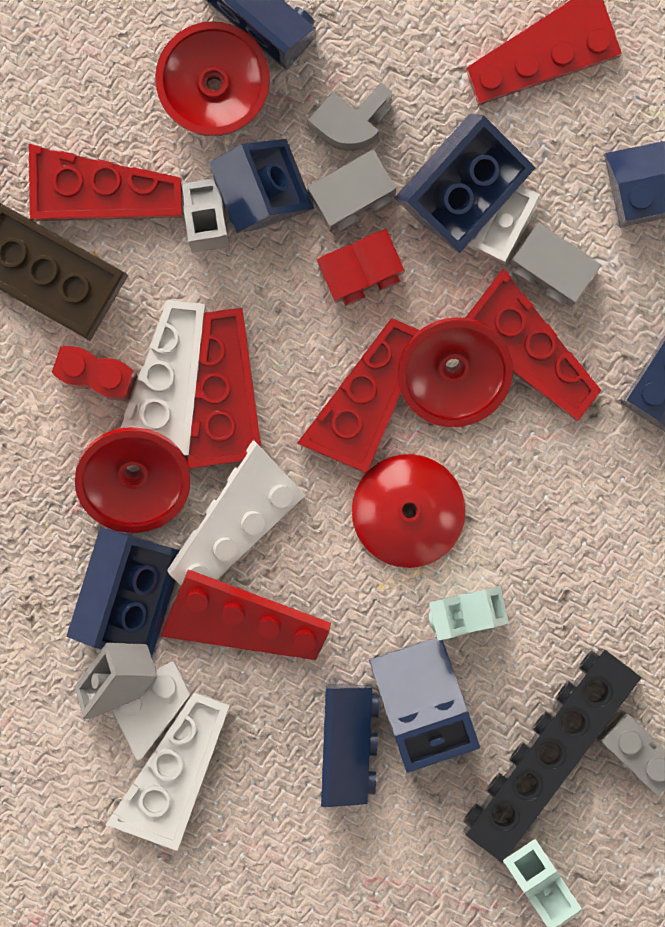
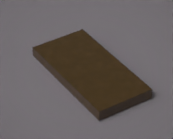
M0 203V290L91 341L129 275Z

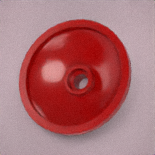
M209 21L197 23L183 29L167 43L157 63L155 83L159 100L166 113L175 123L195 134L222 136L242 129L259 114L268 96L270 73L263 50L247 32L228 23ZM212 79H218L221 82V87L215 91L210 90L207 87L208 82Z
M446 318L425 326L407 343L401 354L398 366V382L407 405L422 419L444 427L471 425L491 415L505 400L513 379V363L508 347L503 339L486 324L469 318ZM450 359L459 360L455 367L446 366L447 361Z
M120 428L99 436L83 451L75 471V490L83 509L99 524L119 532L140 533L165 525L184 507L190 491V470L182 451L164 435L145 428ZM130 465H136L140 469L132 472L129 471L127 467Z
M415 454L396 455L377 463L363 476L353 497L352 521L359 540L374 557L396 567H421L439 560L451 550L459 539L465 522V500L457 480L448 469L437 461ZM407 503H412L416 506L417 513L413 518H407L402 513V508Z

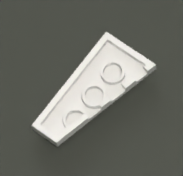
M167 300L150 344V350L144 366H142L137 379L138 382L124 414L121 428L138 427L158 432L174 442L182 453L188 456L206 305Z
M254 440L247 448V455L239 467H235L228 477V484L218 499L213 500L206 511L207 515L199 528L193 530L168 568V573L180 585L188 569L217 580L306 496Z
M194 692L105 825L178 851L230 704Z

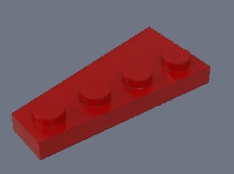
M570 0L469 65L466 72L479 106L619 58L622 52L604 1Z
M29 144L30 220L183 218L182 179L180 177L136 167L130 168L113 164V162L90 159L69 152H59Z
M503 268L465 318L482 322L496 331L508 347L513 363V373L574 420L579 421L602 390L574 355L567 350L557 337L558 335L543 320L533 307L534 305L511 280L510 275Z
M243 308L204 313L198 380L188 455L189 469L242 462L247 455L246 450L253 440L261 447Z
M391 318L297 444L367 473L401 394L398 382V366L401 354L407 343L420 330Z
M188 569L162 629L161 637L316 660L330 632L331 623Z

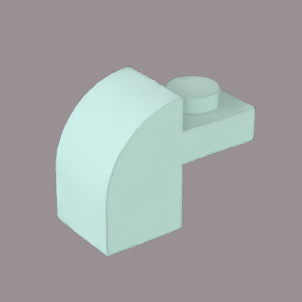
M501 586L429 603L431 609L429 612V622L432 630L436 632L438 641L509 623Z
M536 839L503 860L547 927H562L584 912Z

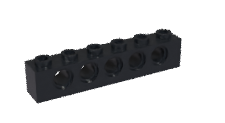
M600 648L597 653L591 650L578 666L582 673L574 683L567 681L555 697L559 702L551 714L545 711L539 717L532 728L536 734L527 745L524 742L519 744L509 758V761L513 763L505 775L499 772L486 789L490 794L482 806L476 803L463 820L467 825L463 830L465 835L501 863L508 857L642 678L603 648ZM600 680L605 689L603 696L597 701L588 700L585 694L586 686L591 681ZM570 711H577L582 718L580 727L571 732L564 730L562 726L564 715ZM546 742H554L559 748L557 758L551 762H544L539 757V749ZM523 773H531L536 778L535 787L525 793L516 789L517 778ZM500 804H508L513 808L511 819L505 823H498L492 817L493 810Z

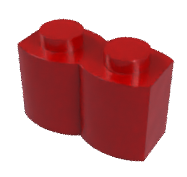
M387 229L378 231L316 259L334 302L343 301L345 306L364 299L366 296L363 291L378 286L379 290L382 291L400 283L401 281L398 276L405 272Z
M76 346L60 347L52 370V374L69 386L79 389L92 388L100 395L116 401L130 399L137 378V373L125 363L112 358H96L87 350Z

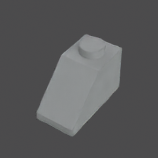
M105 644L74 686L83 719L94 718L142 697L157 677L156 665L152 661L147 644Z

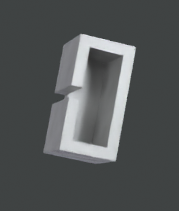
M374 149L307 186L308 194L330 232L336 228H339L340 232L348 230L360 222L358 216L362 212L371 209L373 213H377L392 204L391 197L396 195V187Z
M539 222L509 264L515 268L513 274L517 278L531 286L534 282L541 284L547 290L544 295L561 307L565 304L572 307L601 267L600 263Z
M622 711L597 739L651 792L659 797L665 790V749L655 742L654 738L629 714Z

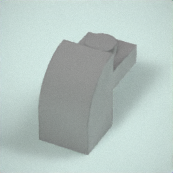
M380 83L357 110H354L332 91L308 119V127L334 148L345 151L366 148L379 137V130L371 123L375 121L379 124L393 107L389 104L392 100V91Z
M214 178L181 183L185 205L183 209L191 252L196 253L230 247L223 199Z

